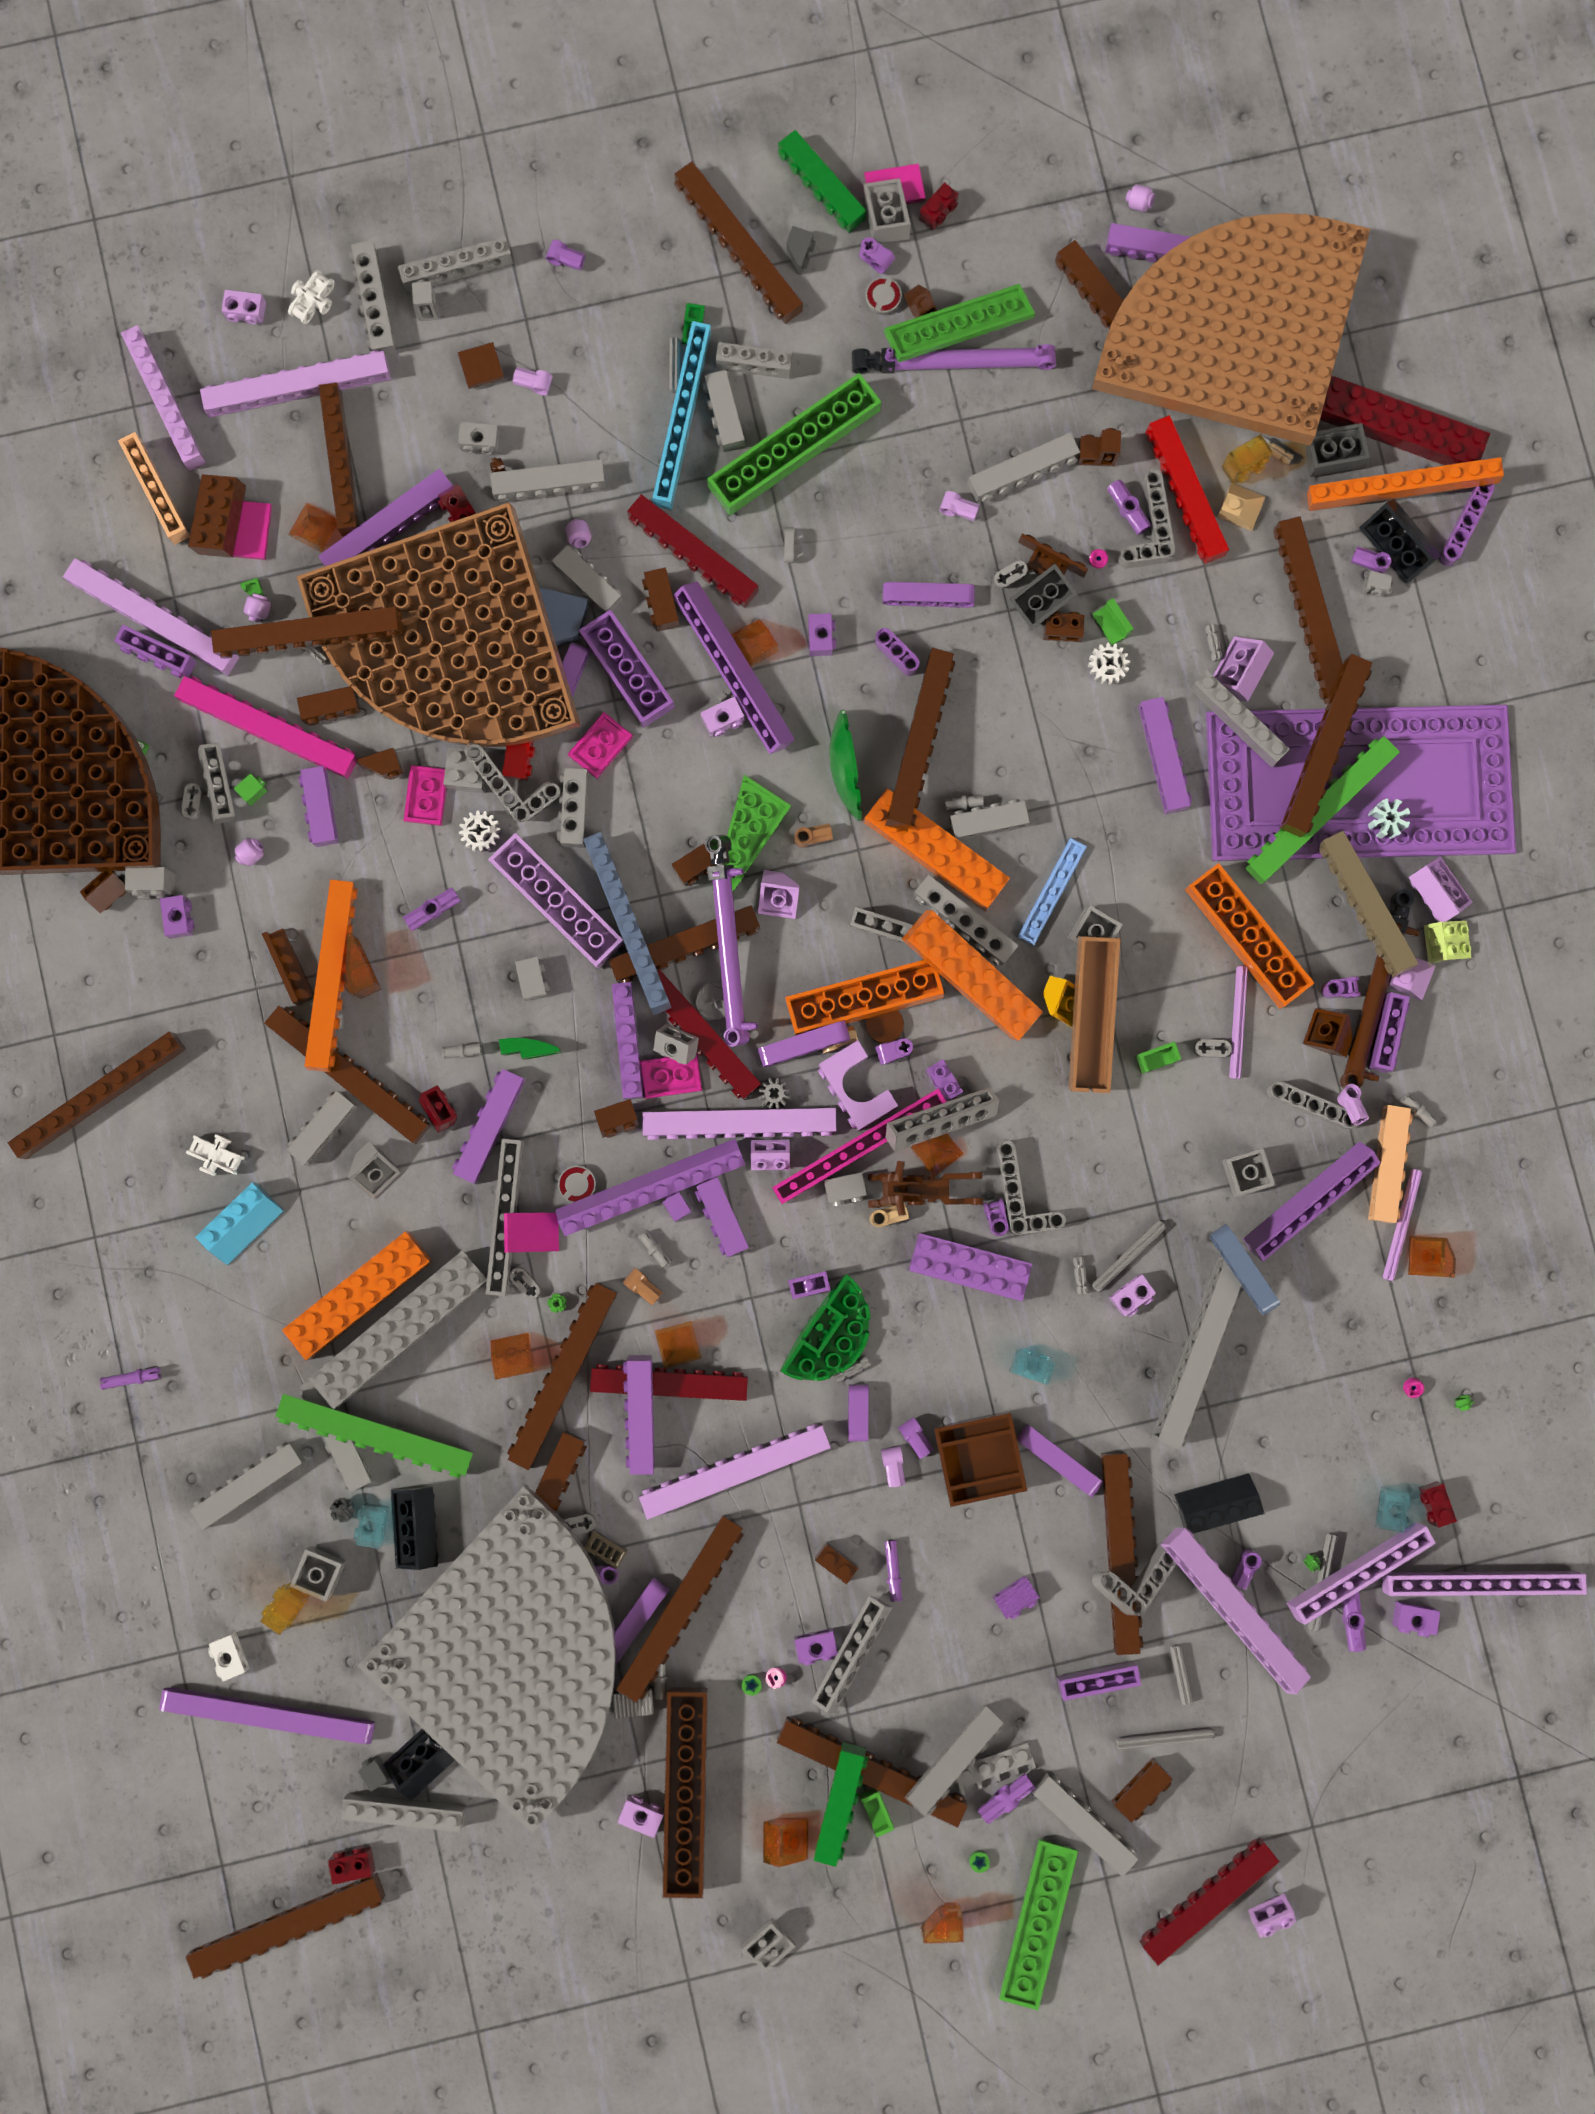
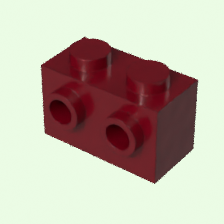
M944 182L920 209L919 220L934 231L938 225L944 222L946 216L957 207L959 193Z
M457 483L438 494L440 498L438 503L443 511L447 510L450 517H448L450 523L476 514Z
M438 1085L420 1094L419 1103L437 1133L455 1124L457 1113L449 1105L446 1094L440 1090Z
M1436 1481L1418 1487L1420 1491L1419 1496L1427 1510L1426 1516L1430 1524L1440 1528L1457 1522L1443 1483Z
M358 1846L349 1852L339 1850L334 1852L328 1860L332 1885L372 1877L375 1872L371 1847Z

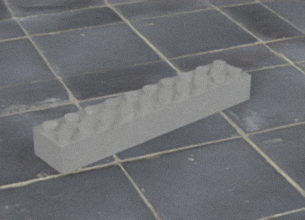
M462 1250L308 1380L332 1409H337L487 1283V1278Z
M1219 1256L1151 1437L1177 1449H1181L1182 1446L1184 1447L1187 1442V1430L1193 1426L1195 1420L1193 1414L1195 1409L1198 1410L1201 1405L1202 1399L1200 1396L1202 1390L1205 1391L1208 1386L1209 1372L1212 1373L1215 1367V1355L1221 1351L1222 1343L1220 1342L1222 1336H1225L1228 1332V1320L1230 1317H1233L1236 1310L1234 1306L1235 1301L1241 1297L1243 1291L1240 1282L1222 1256Z

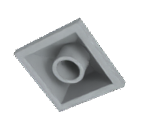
M369 1141L355 1154L348 1178L374 1199L401 1171L380 1149Z

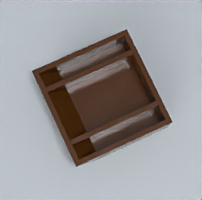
M1007 1411L934 1428L950 1507L1028 1491L1011 1412Z

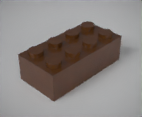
M202 474L188 547L197 554L233 558L246 485L237 477Z

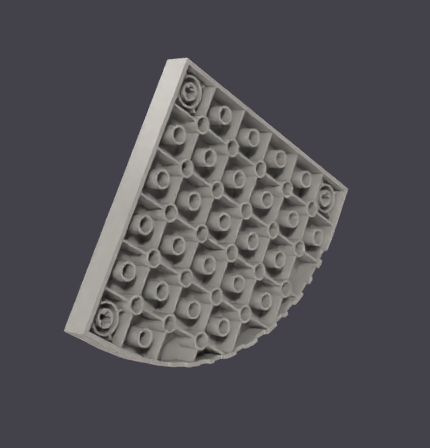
M525 1484L361 1661L358 1667L533 1833L576 1784L589 1763L602 1735L612 1702L616 1677L614 1622L600 1575L582 1543L561 1517Z

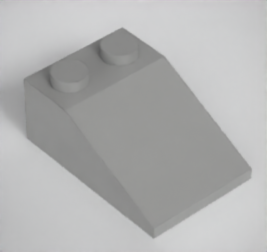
M900 178L864 184L872 238L879 244L910 239L911 224Z

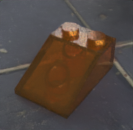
M350 932L347 934L345 972L347 983L345 985L350 994L352 993L353 996L362 999L382 989L359 938Z

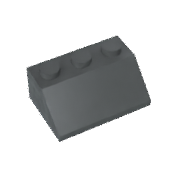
M1362 423L1317 431L1311 445H1306V463L1310 477L1364 468L1370 459Z
M1054 564L1009 600L1029 627L1034 629L1078 594L1057 565Z

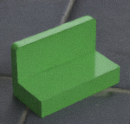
M1114 598L1107 601L1103 608L1092 615L1111 645L1131 635L1133 627Z

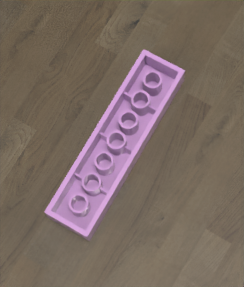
M516 833L488 859L597 970L625 944L624 940Z

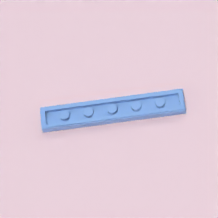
M1070 837L1017 938L1032 946L1036 944L1087 848L1086 845Z

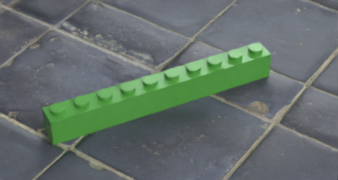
M1385 736L1380 740L1375 738L1368 745L1370 749L1366 753L1362 751L1354 758L1357 761L1355 764L1351 765L1349 763L1341 771L1343 775L1339 779L1335 777L1328 783L1330 787L1326 790L1324 797L1319 800L1318 805L1320 808L1316 816L1312 818L1313 827L1309 833L1298 837L1280 829L1274 835L1276 839L1272 843L1268 841L1260 848L1263 851L1260 855L1254 854L1247 861L1249 865L1245 869L1260 884H1263L1400 753Z
M286 1394L282 1395L275 1417L279 1418L278 1422L286 1425H290V1422L297 1423V1428L309 1431L310 1428L317 1430L316 1434L328 1437L329 1434L336 1436L335 1440L344 1443L351 1440L355 1442L354 1446L363 1449L371 1446L374 1447L373 1452L385 1455L387 1451L393 1453L392 1458L404 1461L406 1457L412 1459V1464L423 1467L425 1463L431 1465L430 1469L437 1472H442V1469L450 1471V1476L460 1478L461 1475L466 1476L473 1453Z

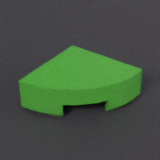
M258 577L240 583L242 589L248 595L252 596L255 593L265 596Z

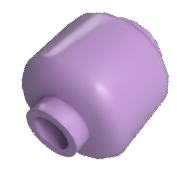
M1134 185L1131 190H1128L1126 195L1129 208L1140 212H1146L1149 208L1151 209L1155 199L1152 189L1143 185Z
M573 519L565 527L567 541L571 546L584 548L591 540V532L586 521Z
M255 593L247 597L244 613L249 616L248 620L260 623V619L266 620L268 618L271 608L268 597Z
M245 838L235 847V859L241 865L252 866L263 857L264 847L256 838Z

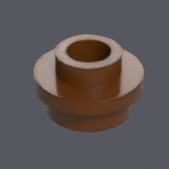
M492 458V463H490L492 473L505 471L501 458Z

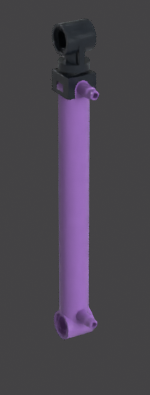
M1051 344L1038 345L1036 348L936 350L899 363L892 348H882L881 357L880 351H875V355H870L868 349L860 348L852 351V372L866 374L870 372L871 367H875V371H880V365L881 374L894 373L895 370L1038 367L1041 370H1050L1056 367L1055 346Z
M711 835L706 839L705 847L710 853L711 865L717 864V866L707 867L708 880H712L726 1020V1031L723 1038L726 1045L735 1047L745 1045L750 1038L748 1030L758 1028L757 1023L745 1022L731 881V878L743 874L744 870L742 868H734V865H724L730 863L728 855L732 846L730 838L726 835Z

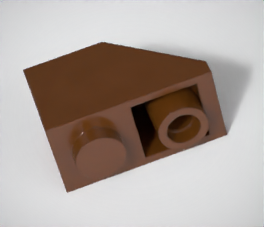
M917 285L904 294L908 307L915 318L937 311L927 288Z

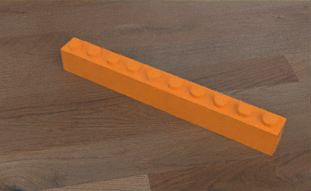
M1498 457L1310 485L1307 491L1309 511L1498 484L1504 476L1502 459Z
M330 879L304 1065L307 1070L330 1072L331 1067L335 1065L333 1049L337 1048L338 1037H335L336 1029L340 1028L338 1012L342 1011L343 999H340L341 992L345 991L346 984L343 980V975L348 970V962L345 961L346 955L350 954L351 947L348 939L349 936L352 937L353 925H350L351 918L355 917L356 910L353 907V902L358 897V888H355L354 882Z

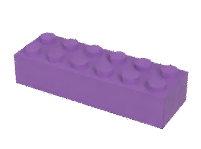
M611 610L579 630L581 638L643 728L675 708L673 700Z
M918 1233L908 1271L1023 1302L1032 1263Z

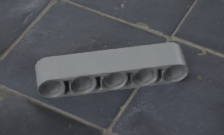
M1280 1081L1270 1084L1267 1088L1268 1097L1274 1101L1347 1130L1358 1126L1354 1124L1348 1125L1345 1122V1118L1348 1115L1346 1109L1335 1103ZM1275 1086L1280 1087V1096L1275 1095L1273 1091ZM1293 1093L1299 1096L1298 1103L1292 1101L1291 1096ZM1310 1101H1314L1317 1104L1315 1111L1310 1108ZM1329 1108L1334 1110L1335 1115L1333 1118H1330L1327 1114Z

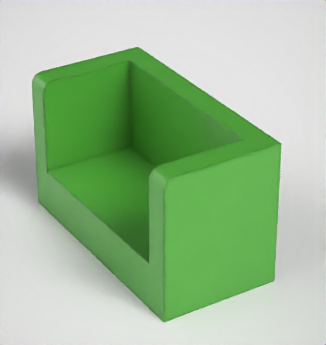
M1175 1041L1135 1056L1141 1074L1181 1060Z
M872 1788L861 1793L860 1800L874 1828L875 1836L879 1837L895 1830L880 1791Z

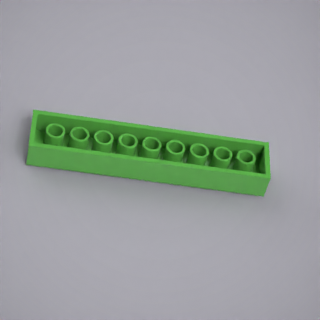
M858 373L707 478L708 488L728 515L731 516L880 412V399L862 375Z

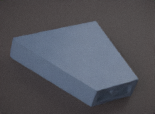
M539 587L556 645L560 646L580 640L579 630L584 626L589 607L588 599Z

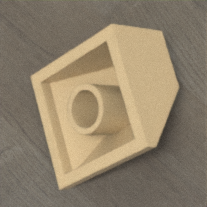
M1231 483L1217 518L1252 531L1266 496Z

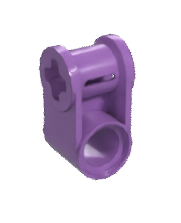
M871 237L862 240L859 251L860 258L873 267L875 271L883 274L895 260L894 254Z
M1359 977L1328 981L1321 988L1322 995L1328 999L1360 997L1361 993L1358 991L1357 982ZM1330 985L1335 987V994L1330 991Z
M904 1038L876 1046L875 1049L880 1064L884 1065L910 1055L913 1050L912 1042ZM903 1042L905 1043V1045L910 1046L909 1048H907L906 1053H904L903 1050H899V1047H901V1043Z
M1000 1198L998 1201L991 1203L983 1202L990 1232L996 1237L1003 1236L1008 1231L1003 1199ZM997 1222L1002 1223L1004 1226V1230L1001 1233L996 1232L994 1229V1225Z

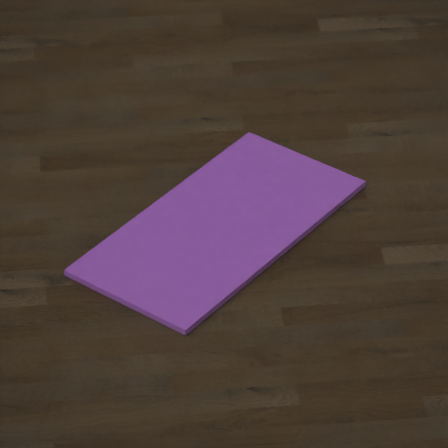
M1468 705L1358 708L1351 717L1352 725L1344 735L1346 741L1343 747L1339 748L1338 754L1340 756L1337 763L1331 769L1333 774L1329 782L1335 777L1339 779L1343 775L1341 771L1349 763L1351 765L1355 764L1357 761L1354 758L1362 751L1366 753L1370 749L1368 745L1375 738L1380 740L1385 736L1400 753L1288 860L1326 859L1320 854V844L1323 840L1341 831H1344L1359 858L1515 854L1516 843L1508 706ZM1325 709L1250 711L1290 749L1272 768L1213 711L1206 712L1212 861H1248L1254 854L1260 855L1263 852L1260 848L1268 841L1272 843L1276 839L1274 835L1280 830L1282 820ZM1326 782V785L1324 787L1326 788V790L1330 787L1328 785L1329 782ZM1384 799H1388L1390 807V804L1396 799L1402 801L1397 809L1398 813L1406 808H1409L1410 811L1408 816L1400 818L1410 822L1408 828L1400 831L1401 834L1393 839L1389 838L1390 834L1388 831V834L1382 839L1376 837L1381 829L1380 825L1372 830L1368 827L1371 821L1378 820L1368 816L1370 810Z

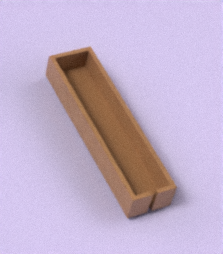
M1078 936L1068 1089L1071 1091L1089 1092L1090 1090L1095 1093H1110L1120 938Z

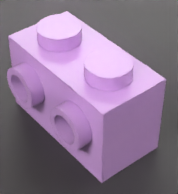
M751 1140V1170H790V1140Z
M1285 1894L1248 1909L1251 1921L1260 1938L1264 1936L1270 1937L1276 1931L1282 1928H1290L1296 1923L1294 1911Z

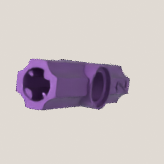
M1121 479L1113 482L1107 488V491L1119 507L1121 516L1127 519L1137 536L1143 534L1152 526L1139 507L1138 499L1131 495ZM1125 505H1131L1133 510H1128Z
M451 887L435 898L426 900L422 906L403 918L413 932L432 919L439 918L443 912L460 903L461 900ZM431 905H436V911L429 914L428 908Z
M1359 1592L1342 1601V1621L1345 1624L1348 1651L1354 1652L1366 1650L1363 1627L1365 1620L1361 1612ZM1356 1615L1357 1621L1351 1625L1350 1618Z
M1024 1773L1010 1785H1004L998 1789L994 1797L979 1807L978 1811L985 1822L990 1824L1004 1812L1008 1813L1016 1808L1020 1800L1036 1788L1030 1778Z

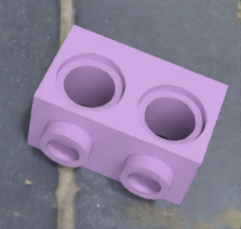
M225 290L221 311L225 318L231 322L245 321L252 325L257 323L263 324L266 301L262 294Z
M1139 1274L1109 1296V1299L1122 1316L1128 1315L1131 1317L1138 1312L1137 1307L1141 1304L1147 1305L1154 1299L1152 1296L1156 1292L1145 1277ZM1141 1285L1146 1290L1142 1297L1137 1294V1288ZM1124 1297L1130 1300V1305L1127 1308L1121 1305V1300Z

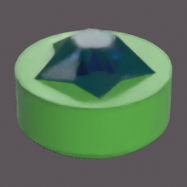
M749 1674L744 1677L742 1681L744 1693L753 1696L760 1692L761 1680L757 1675Z
M975 1851L969 1858L973 1871L983 1873L989 1868L990 1861L985 1852Z

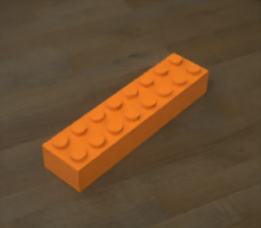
M887 788L864 818V823L986 912L1005 887L1010 877L915 808L913 814L916 815L914 825L910 826L908 831L885 826L893 797V792Z
M1219 863L1185 889L1279 1009L1285 1007L1314 984L1313 980Z
M926 910L902 938L910 948L1011 1039L1019 1041L1043 1013L1038 1006L933 910Z
M925 960L787 996L785 1000L794 1034L797 1036L836 1022L845 1021L846 1024L938 1000L943 998L944 991L938 972Z
M405 1231L283 1328L282 1331L305 1361L311 1360L433 1261L413 1235Z

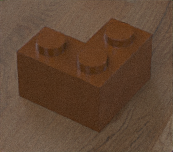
M1107 428L1102 430L1100 437L1090 434L1081 436L1078 443L1080 450L1078 465L1115 467L1121 453V430Z

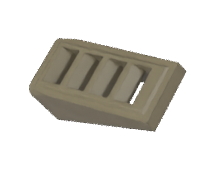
M593 1531L584 1549L616 1569L627 1552L626 1548L596 1531ZM598 1538L600 1540L594 1549L591 1546L595 1539ZM603 1542L606 1543L603 1551L599 1552L601 1544ZM609 1546H611L613 1549L609 1556H606L605 1553ZM617 1550L619 1554L616 1560H613L612 1557Z

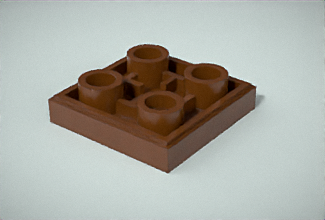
M493 342L457 352L468 389L504 379Z

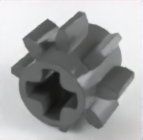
M338 1498L330 1507V1515L334 1521L338 1519L340 1523L347 1522L353 1517V1513H355L353 1508L355 1506L351 1499L347 1501L345 1498Z

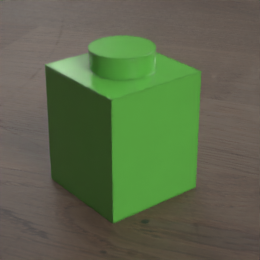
M251 773L234 787V790L250 806L268 792L264 787L266 783L259 776L255 778Z

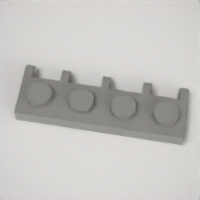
M1027 1741L978 1758L970 1768L966 1767L962 1771L963 1777L958 1781L962 1796L966 1795L964 1787L977 1783L978 1788L982 1789L980 1781L995 1776L997 1783L1001 1782L999 1774L1014 1769L1015 1775L1018 1776L1020 1775L1018 1768L1030 1764L1033 1770L1036 1769Z

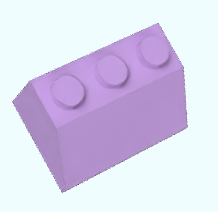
M1234 636L1213 676L1238 700L1249 701L1274 652L1264 641Z
M1441 856L1409 877L1413 888L1418 890L1423 902L1430 907L1434 918L1440 922H1446L1473 903Z

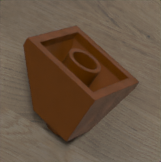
M1315 1008L1303 1044L1331 1055L1346 1058L1353 1040L1350 1016L1348 1014Z

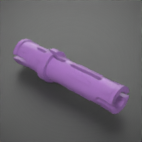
M159 1367L146 1370L136 1369L135 1372L102 1377L99 1382H103V1384H100L102 1390L134 1383L144 1384L145 1381L161 1379V1374L158 1375V1373H161Z
M897 1540L884 1541L890 1602L903 1600Z

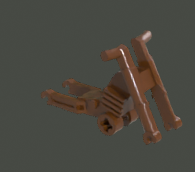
M897 1161L895 1172L868 1174V1181H881L883 1183V1197L880 1200H869L868 1208L896 1205L898 1216L906 1215L904 1202H907V1205H925V1200L927 1199L928 1202H936V1199H940L945 1205H983V1198L949 1199V1180L983 1179V1172L946 1173L940 1179L927 1177L928 1180H925V1175H907V1177H903L905 1162Z

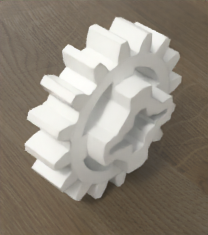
M1107 643L1105 648L1101 644L1098 647L1099 651L1094 649L1093 655L1089 657V660L1092 662L1088 664V667L1093 668L1090 674H1096L1095 680L1100 678L1101 684L1105 680L1108 681L1109 685H1111L1113 680L1118 683L1119 677L1123 679L1125 677L1124 672L1129 670L1127 665H1129L1130 660H1125L1128 653H1122L1123 647L1118 650L1117 644L1110 647V644ZM1118 659H1120L1121 668H1120V665L1118 664ZM1097 660L1100 664V669L1097 667Z
M478 810L475 816L470 812L469 819L463 818L465 824L459 825L463 829L459 831V834L464 836L461 838L462 843L467 842L465 845L467 848L472 846L473 852H476L477 848H479L481 853H483L484 848L490 851L491 844L497 845L494 840L500 839L497 833L501 832V829L496 827L499 825V822L493 821L495 818L493 815L488 817L486 811L481 815ZM483 820L489 822L491 826H485ZM479 828H482L483 830L481 832V835L477 834V832H479ZM469 837L475 838L477 843L472 842Z

